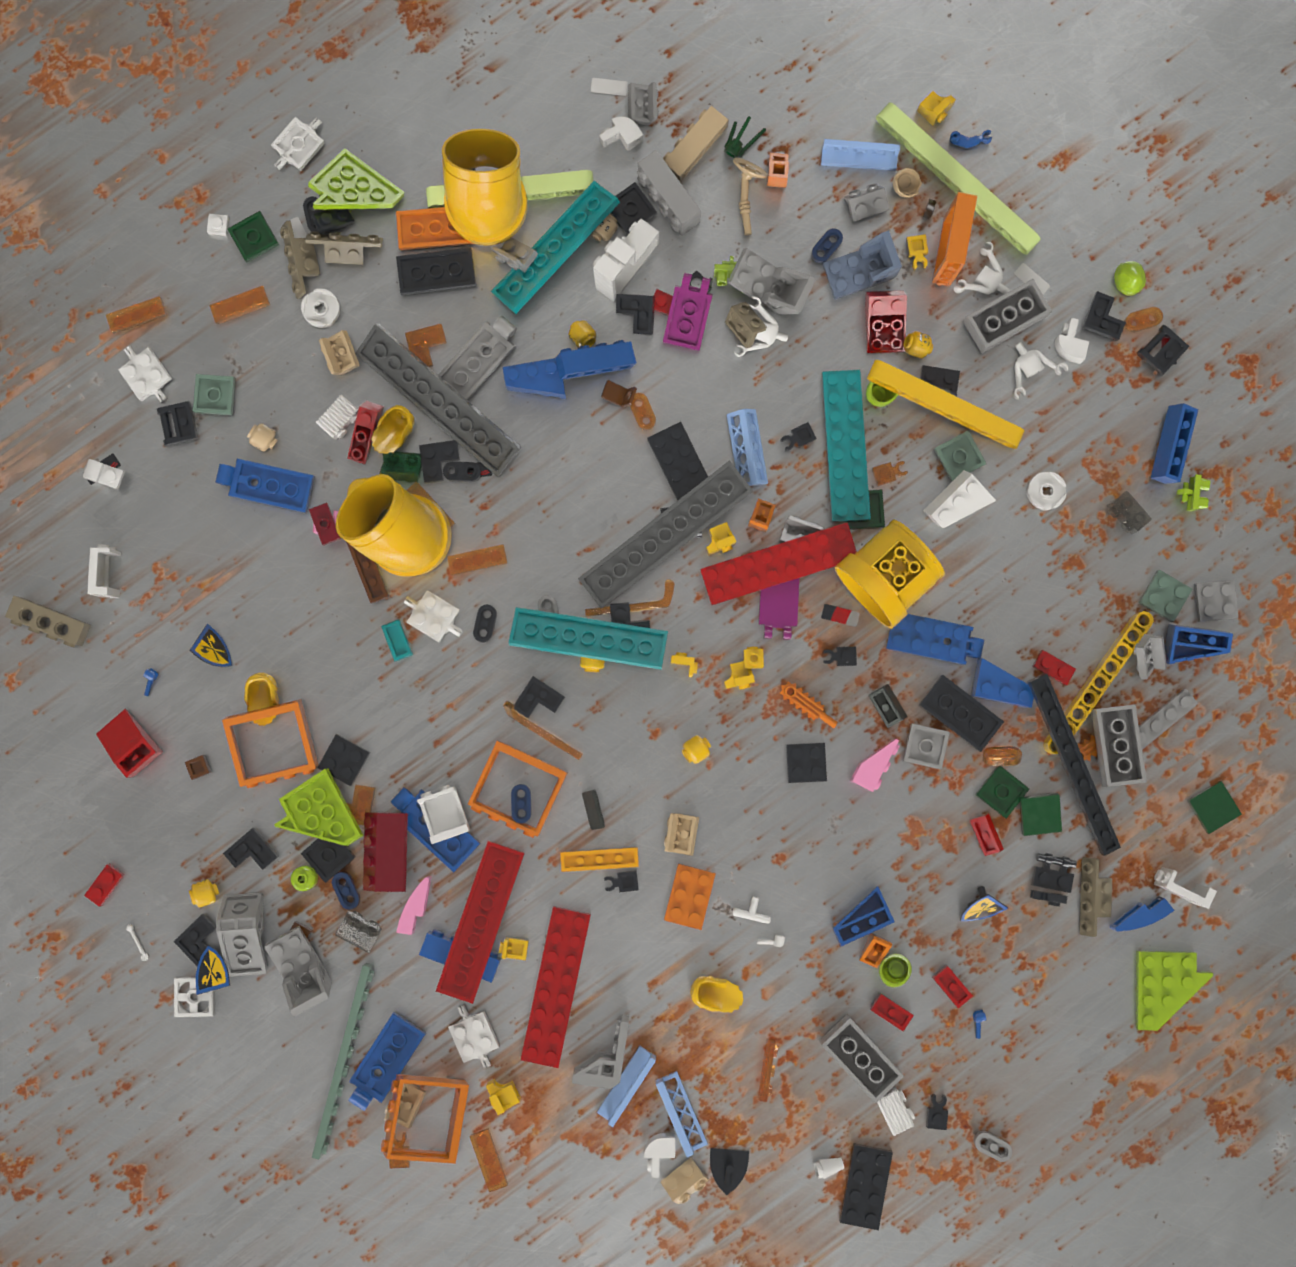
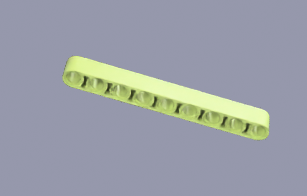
M590 170L521 177L527 194V200L581 195L594 181L593 172ZM444 185L426 188L428 209L445 207Z

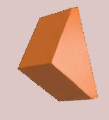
M758 498L748 526L766 533L776 505Z
M870 933L859 961L878 968L892 947V943L883 937Z

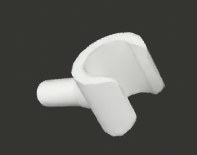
M775 935L774 940L758 939L757 944H770L782 947L785 937Z

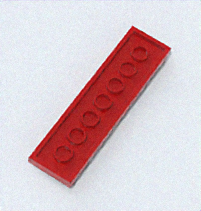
M848 522L700 570L711 605H715L835 567L848 554H855L857 551Z
M490 841L487 842L436 992L471 1004L474 1003L525 853Z
M553 906L521 1061L559 1068L591 917L589 913Z

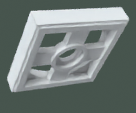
M196 976L174 978V1017H208L215 1015V990L197 995L198 998L194 1001L190 996L192 993H196ZM185 982H190V990L187 993H179L182 985ZM179 1001H187L190 1004V1012L186 1011ZM200 1001H209V1006L204 1011L198 1012V1003Z

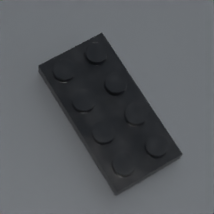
M471 247L396 256L401 295L476 286Z
M682 422L647 437L650 447L677 501L708 477Z
M944 675L939 677L919 704L920 707L979 752H982L1004 723L1002 719Z
M853 1143L840 1223L879 1231L893 1155L892 1150Z

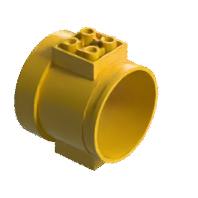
M895 519L891 520L889 525L880 530L858 552L848 554L835 566L837 575L851 594L870 614L890 629H893L907 616L906 610L945 575L941 563L926 544L908 527Z

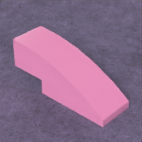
M432 876L425 877L409 897L399 919L396 933L408 935L415 933L417 916L423 917L426 914Z

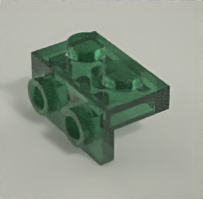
M397 451L388 454L383 453V464L379 474L388 475L397 481L418 482L422 470L421 454Z

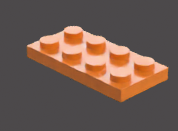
M445 207L396 211L399 250L474 244L464 239L453 228L447 217Z

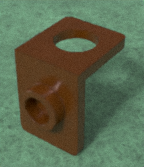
M607 380L601 397L623 408L632 404L637 388L631 387L627 389Z

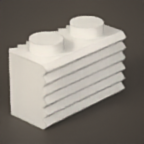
M341 394L316 423L335 440L337 438L341 439L347 433V427L350 424H355L358 409Z
M896 1087L890 1089L877 1102L893 1136L915 1126L912 1121L915 1119L911 1108L906 1109L904 1104L907 1101L902 1090L898 1091Z

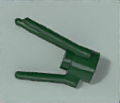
M747 117L737 137L733 138L737 126L735 121L724 146V152L732 158L742 157L745 151L762 136L766 128H763L742 148L743 143L740 141V138L751 117Z

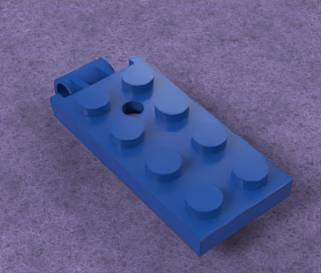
M237 459L235 467L219 464L215 483L231 486L228 493L230 497L306 513L315 476ZM253 479L258 480V484L256 486H253L251 484Z
M907 614L893 629H890L886 649L966 665V656L977 659L981 658L985 640L970 637L974 627ZM945 638H949L951 640L950 645L944 644L943 641Z
M403 787L390 802L401 813H408L407 830L454 873L481 843L469 832H465L431 844L430 833L426 822H423L421 819L423 813L420 804L417 802L421 798L420 795L426 792L421 789L415 797L408 789Z
M393 1012L349 1082L357 1086L348 1101L363 1111L366 1110L373 1097L382 1103L391 1089L392 1081L396 1079V1074H401L426 1032ZM376 1069L381 1070L382 1074L380 1076L375 1075Z

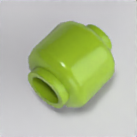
M309 865L300 866L291 874L292 886L298 891L310 890L318 882V874Z

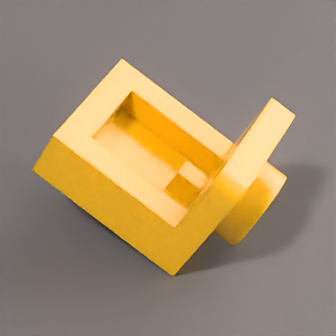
M752 646L743 650L745 669H762L764 667L763 649Z
M676 652V655L671 656V664L689 666L688 677H693V673L697 674L698 662H694L695 658L687 657V653Z
M506 937L504 942H500L499 953H502L501 959L511 958L526 961L529 940Z

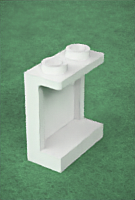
M98 544L97 548L90 547L87 594L98 597L120 598V590L109 587L110 557L122 555V552L116 551V547H109V545Z
M449 784L440 787V792L432 794V791L420 795L421 798L417 800L430 833L431 844L470 831L456 786L450 787Z
M1162 867L1161 870L1159 869L1156 872L1154 885L1195 905L1209 909L1216 895V890L1196 884L1194 891L1191 892L1173 882L1177 871Z

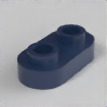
M835 228L829 229L815 244L811 252L812 259L815 262L823 263L829 260L843 241L841 231ZM833 237L836 239V242L833 243L829 239ZM823 252L824 256L820 257L817 253Z
M518 784L511 791L512 818L517 823L527 822L532 815L531 790L525 784ZM519 790H523L525 792L524 797L518 796ZM519 810L525 811L524 817L519 816Z
M339 872L334 875L332 886L341 906L347 910L356 908L360 903V895L352 877L346 872ZM341 878L346 880L345 885L340 884ZM348 896H353L354 901L352 903L348 901Z

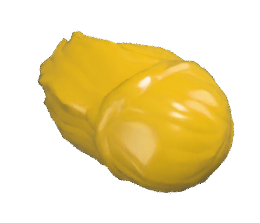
M396 405L388 409L381 416L371 438L375 451L384 454L394 453L405 443L408 435L413 430L415 422L413 414L407 408Z
M262 672L255 673L247 679L244 687V700L247 705V712L279 704L278 687L273 676ZM276 715L253 720V723L265 726L272 723Z
M711 975L698 977L692 983L690 989L692 1001L700 1008L712 1012L732 1013L734 1010H738L739 1006H742L744 1000L743 992L740 991L739 986L726 979L714 978Z

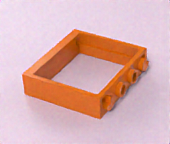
M958 192L944 216L932 282L937 283L936 285L950 286L965 265L977 195Z
M301 699L228 716L222 720L240 787L252 788L258 786V783L263 781L269 784L277 781L276 778L280 777L290 779L295 777V774L303 772V775L310 774L319 765ZM294 711L308 764L247 778L232 725Z
M496 741L468 805L471 806V810L479 814L482 811L489 814L488 818L496 822L499 819L505 821V826L516 830L518 827L524 830L523 834L534 838L535 835L538 837L568 772L501 741ZM500 751L559 778L536 828L527 823H517L512 816L477 801Z
M396 1074V1079L392 1081L391 1086L393 1097L388 1103L389 1120L385 1121L384 1126L386 1137L381 1143V1152H383L386 1159L456 1164L469 1084L465 1080ZM403 1083L456 1088L445 1151L392 1148Z

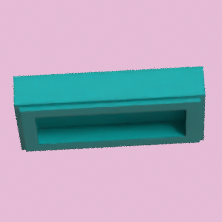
M400 619L381 626L394 662L413 655Z

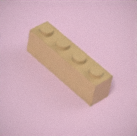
M712 106L708 110L704 109L701 112L698 122L696 124L692 123L686 131V136L679 138L675 143V149L671 153L667 152L663 157V160L680 182L728 127L729 120Z

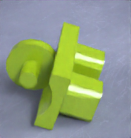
M730 256L729 261H722V264H714L713 278L716 279L717 286L727 285V279L730 278L737 261H734V256Z
M1196 474L1194 477H1190L1189 483L1183 482V489H1177V494L1182 495V502H1187L1186 511L1192 512L1197 509L1208 508L1209 500L1208 498L1200 497V491L1209 490L1210 480L1201 478L1202 475Z

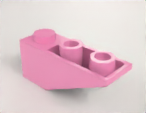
M891 740L860 762L850 781L871 792L874 789L878 790L882 779H880L882 773H886L890 767L891 762H889L891 755H895L900 745L897 744L899 740Z

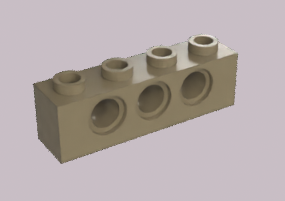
M13 596L5 615L6 618L11 619L10 623L22 627L24 624L29 626V631L38 634L42 631L47 633V638L55 641L58 638L64 640L63 644L75 648V645L83 646L91 627L88 623L19 596ZM32 611L33 617L31 620H28L27 614ZM47 618L50 619V625L48 627L45 626V620ZM67 625L68 632L64 635L62 629Z

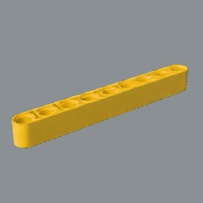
M874 360L867 376L869 381L1009 448L1017 449L1025 430L886 362Z
M1139 612L1131 617L1064 712L1073 735L1079 730L1129 659L1135 645L1139 643L1143 635L1152 626L1153 616L1149 612ZM1140 616L1145 618L1144 625L1139 623ZM1129 631L1134 633L1133 641L1128 639ZM1118 647H1121L1124 651L1121 657L1117 654ZM1108 662L1111 663L1113 666L1111 672H1108L1106 670V664ZM1096 678H1099L1102 682L1100 688L1095 686ZM1086 693H1088L1091 697V700L1088 704L1084 701V695ZM1075 709H1078V711L1080 712V716L1078 719H1075L1073 717V711ZM1049 734L1043 743L1044 750L1050 754H1058L1057 750H1052L1050 747L1052 738Z

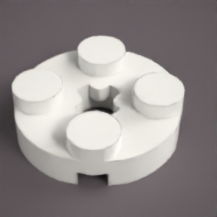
M315 289L303 298L301 311L304 318L312 326L318 328L331 327L340 315V304L338 299L329 290ZM324 304L325 311L319 313L316 307Z
M1042 472L1030 480L1026 494L1033 506L1048 511L1063 503L1066 498V484L1058 474ZM1043 487L1051 488L1049 491L1051 493L1050 496L1043 494Z

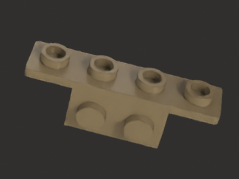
M288 220L282 225L280 235L285 243L284 254L289 262L288 272L292 276V291L295 293L296 299H301L306 293L303 277H316L320 274L314 244L305 243V238H294L291 221Z
M313 231L306 235L305 243L324 244L325 263L363 265L364 247H382L383 238L378 235L363 237L359 234H349L345 236L335 232L327 235Z
M1083 857L1080 935L1096 937L1097 918L1111 917L1112 878H1099V859Z

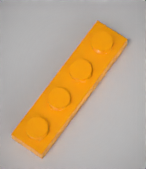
M638 847L560 852L561 872L639 867Z

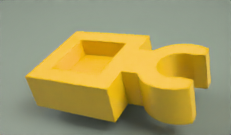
M926 234L907 237L908 257H914L913 269H917V262H922L923 268H926L928 261L923 256L928 254Z

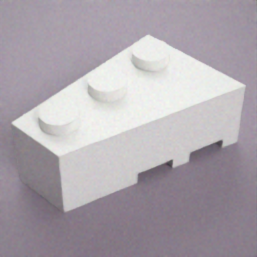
M964 470L923 511L936 525L945 528L996 500L973 474Z

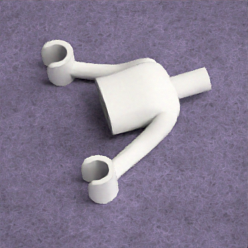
M986 242L984 246L988 250L981 248L980 253L983 256H988L995 271L985 265L974 281L978 285L968 284L965 280L961 279L958 281V284L962 288L954 286L956 293H962L965 289H970L990 295L998 290L1005 295L1010 291L1009 288L1002 284L1003 271L992 252L993 244L991 242Z
M756 296L751 298L757 299V304H749V306L757 309L769 322L763 321L767 326L766 331L758 333L755 338L762 342L753 344L749 348L736 344V346L742 348L740 353L734 352L738 357L743 356L747 351L770 347L775 339L787 342L788 334L778 332V322L761 306V301Z
M1020 342L1015 346L1020 356L1015 362L1016 389L1013 391L1012 396L1014 399H1019L1017 391H1020L1023 396L1026 394V390L1022 387L1021 369L1026 377L1030 378L1045 369L1042 363L1055 369L1057 375H1061L1059 367H1062L1067 372L1068 365L1066 363L1056 364L1039 350L1027 351L1023 343Z

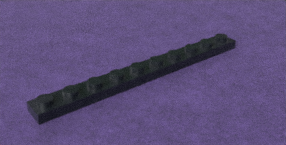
M1043 673L1027 681L1099 851L1101 855L1106 856L1121 848L1048 674Z

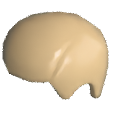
M911 168L899 170L893 179L894 191L899 196L905 198L917 195L922 185L919 174Z

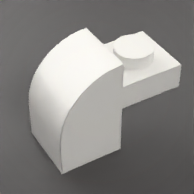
M615 117L612 119V128L604 129L599 135V139L603 148L620 139L626 150L629 151L643 142V134L632 119Z
M1071 318L1067 323L1063 324L1061 334L1055 338V349L1064 360L1081 364L1086 358L1089 341L1075 338L1079 319Z
M88 459L82 477L119 490L125 471Z
M675 1133L656 1134L647 1141L644 1148V1158H652L648 1159V1171H651V1178H659L660 1158H675Z

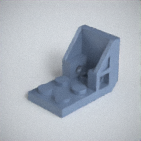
M889 231L883 232L864 243L856 252L823 262L822 264L835 300L888 282L898 275L902 267Z

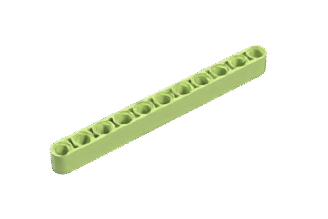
M889 102L876 116L877 122L956 194L961 192L977 195L975 211L1021 253L1027 255L1041 240L1039 235L896 105Z

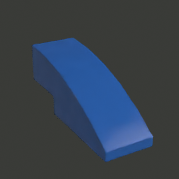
M1158 896L1147 906L1138 902L1111 924L1110 928L1117 932L1139 929L1165 918L1175 910L1165 898Z

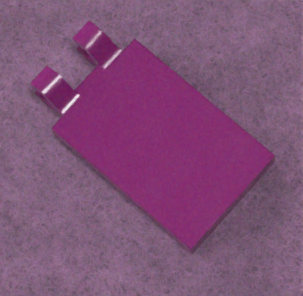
M684 273L681 286L676 285L663 342L700 351L713 294L707 293L711 279L703 277L701 288L690 286L692 274Z
M800 578L760 590L759 625H764V638H772V628H783V639H791L792 627H797Z

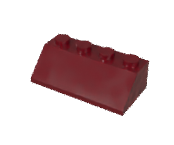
M365 812L363 890L373 892H406L408 813Z

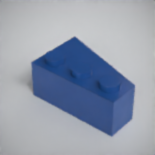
M555 358L502 367L508 391L566 399L564 381L560 380Z
M1168 624L1165 642L1167 664H1174L1181 661L1230 653L1233 633Z
M983 658L977 659L970 696L1024 708H1032L1034 696L1027 683Z
M877 886L832 929L840 947L895 922L879 887Z

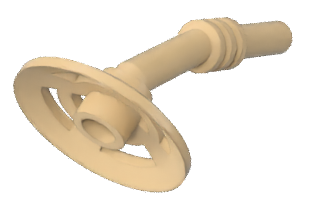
M734 158V164L742 171L739 209L743 219L744 235L749 236L752 235L749 214L751 213L750 201H748L749 180L752 177L767 178L768 174L765 170L747 160Z

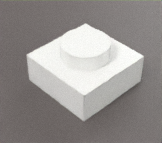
M209 214L207 233L228 236L229 216Z

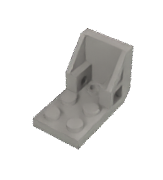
M744 248L727 283L750 298L752 296L758 297L761 305L781 315L800 314L816 279L786 267L776 268L750 249Z
M262 892L223 896L216 920V932L223 959L228 967L229 977L267 974L268 967L261 942L264 904Z
M300 926L264 945L265 950L284 979L282 986L293 1016L329 998L332 984L329 974Z
M622 1015L621 1020H617L615 1035H618V1040L614 1039L612 1053L600 1051L574 1068L573 1084L612 1089L620 1083L629 1016Z

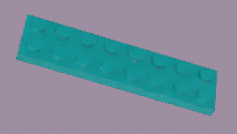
M594 180L533 245L532 249L538 255L526 272L512 268L492 289V294L517 314L620 203L618 198Z
M860 370L823 371L822 386L831 521H868L871 517Z
M516 607L508 643L510 646L662 670L668 631Z

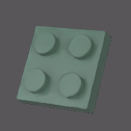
M196 374L193 412L233 416L236 378L233 376Z
M969 430L934 448L951 482L964 470L971 473L987 464Z
M1157 570L1141 597L1139 604L1168 621L1174 622L1193 589L1165 572Z

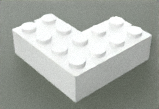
M643 219L631 225L630 233L626 238L622 237L619 239L616 237L614 241L611 240L605 247L606 253L602 257L598 256L593 263L596 290L612 302H615L616 295L621 294L659 244V231Z

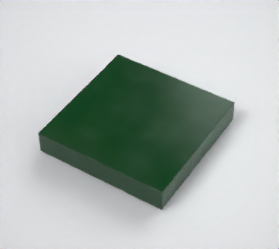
M261 211L227 228L246 263L280 245Z
M883 489L869 490L871 519L868 521H848L850 530L885 527Z
M997 765L975 795L1003 818L1007 819L1019 804L1020 797H1024L1030 788L1001 765Z
M1218 781L1187 800L1207 834L1214 832L1242 815L1222 781Z
M1058 793L1020 797L1023 836L1062 832L1060 795Z

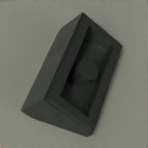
M889 684L868 695L887 728L907 717Z
M596 790L583 792L582 797L591 830L604 828L605 823Z

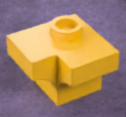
M932 91L919 104L917 111L934 126L937 122L941 123L947 117V112L953 107L956 99L951 94L947 97H941Z
M727 522L709 529L712 541L706 547L708 556L719 551L726 553L733 550L732 546L736 544V540Z
M744 661L730 664L731 675L728 680L724 681L725 689L739 686L740 690L750 688V683L755 682L752 669H745Z
M495 1079L487 1082L486 1088L490 1094L489 1101L497 1115L520 1103L521 1096L513 1081L507 1084H500Z

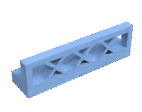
M824 139L821 165L896 171L900 145Z
M741 409L727 414L735 468L743 478L745 472L749 473L750 482H747L749 486L768 484L756 409ZM736 416L740 417L738 427L734 423V417ZM739 434L743 436V443L741 446L738 444L737 441ZM742 453L746 455L747 459L744 464L740 459Z
M642 1046L638 1047L621 1073L620 1083L610 1090L597 1110L599 1115L608 1120V1125L611 1127L615 1125L656 1061V1056Z
M675 1071L657 1079L656 1086L685 1155L689 1157L694 1155L695 1150L708 1145L678 1072ZM675 1077L678 1083L676 1090L668 1089L665 1081ZM676 1095L684 1098L686 1103L683 1109L675 1107L674 1100ZM684 1114L693 1118L691 1128L682 1124L681 1120ZM691 1133L699 1134L702 1142L691 1145L689 1140Z

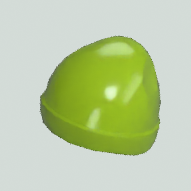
M1125 261L1116 268L1114 283L1120 293L1132 296L1138 294L1143 289L1146 277L1140 263Z
M871 381L866 389L867 400L876 407L887 406L898 396V394Z
M893 953L888 955L879 966L880 978L889 987L902 986L908 981L912 973L910 961L901 954Z

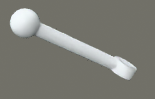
M128 924L126 930L131 933L141 953V960L147 961L149 954L144 952L133 930L134 926Z

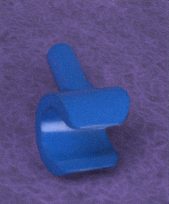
M152 668L147 669L143 677L148 679L144 693L145 696H149L151 686L158 677L157 671Z
M983 1010L973 1013L977 1039L981 1038L980 1022L986 1021V1015Z

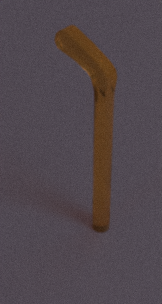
M670 579L665 581V594L662 600L629 604L630 611L669 607L673 597L674 582ZM610 606L602 609L600 607L585 609L586 616L611 614Z
M505 702L503 707L509 717L580 760L583 755L581 752L519 715L514 709V704L511 702Z

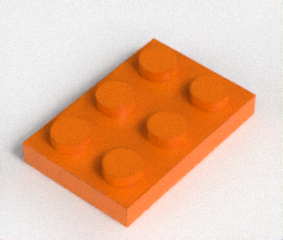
M678 863L664 921L702 930L716 873Z

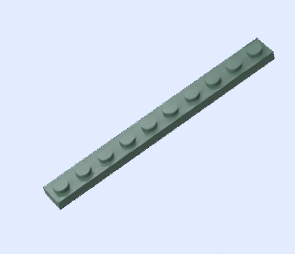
M365 963L362 966L312 1154L314 1159L319 1160L328 1151L329 1143L327 1138L333 1132V1116H336L338 1113V1096L341 1097L345 1085H342L343 1077L346 1078L350 1066H347V1062L354 1053L353 1040L357 1039L359 1034L358 1021L363 1018L365 1011L362 1008L363 1002L367 1001L370 992L367 989L368 983L372 982L375 973L372 970L373 964Z

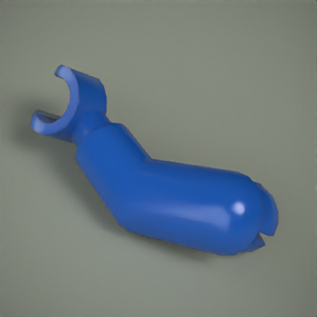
M986 130L982 135H975L970 138L960 134L958 131H953L950 135V142L953 145L966 149L979 145L980 142L989 144L992 137L984 138V136L990 135L991 130Z

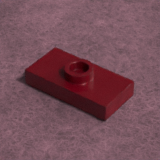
M327 502L309 509L323 546L341 539L337 533L336 523Z

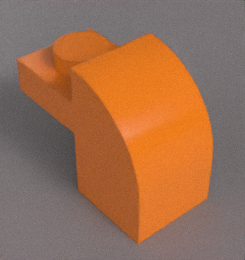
M770 153L767 186L786 188L789 154Z

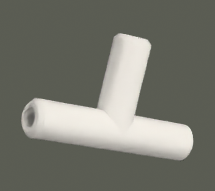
M755 896L751 899L749 911L733 908L732 911L733 916L769 924L771 921L770 916L756 913L759 898Z

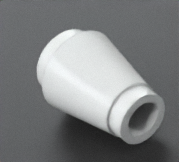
M841 1158L819 1159L814 1163V1170L818 1179H825L844 1169Z

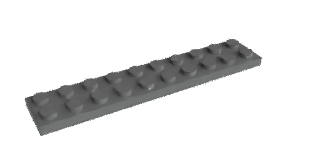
M379 323L373 326L355 354L492 473L499 477L521 449V446Z
M729 460L579 577V581L600 608L603 609L752 493V488Z

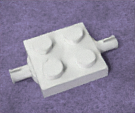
M295 117L271 144L272 148L281 156L274 164L278 170H281L288 162L302 171L325 144L324 140L315 132L316 128L322 123L317 117L309 125L302 123Z
M131 346L126 347L124 351L130 360L118 370L140 401H144L149 396L156 395L160 403L165 402L167 397L161 389L172 378L157 356L149 347L140 354H136Z
M427 590L418 602L409 597L404 601V604L413 608L407 623L438 643L441 642L444 635L449 631L458 637L462 634L463 630L454 625L455 618L460 610Z
M465 1004L457 1007L462 1018L448 1027L463 1063L480 1058L483 1068H488L491 1064L487 1054L499 1048V1042L485 1010L469 1015Z

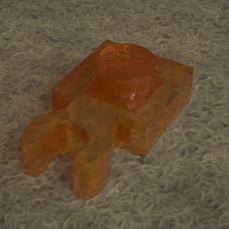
M905 461L898 462L894 467H892L891 462L873 467L872 472L877 487L896 481L895 475L905 476L908 471L901 472L899 470V466L904 465Z
M403 1132L402 1140H397L395 1133L394 1147L392 1148L410 1149V1146H404L407 1139L406 1132ZM389 1159L390 1169L409 1168L410 1161Z

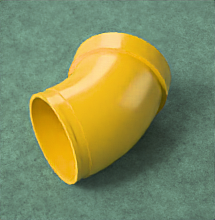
M469 129L450 136L442 146L445 189L444 206L450 223L459 235L474 244L491 246L509 240L522 227L528 209L527 194L520 174L519 144L511 136L492 129ZM483 166L497 168L496 170L490 171L471 170Z
M385 474L369 477L358 484L345 498L336 518V530L343 540L347 541L364 556L379 564L383 569L395 575L419 576L426 574L442 563L450 549L452 538L451 526L442 508L427 497L409 493L392 477ZM390 506L384 518L375 526L380 514Z

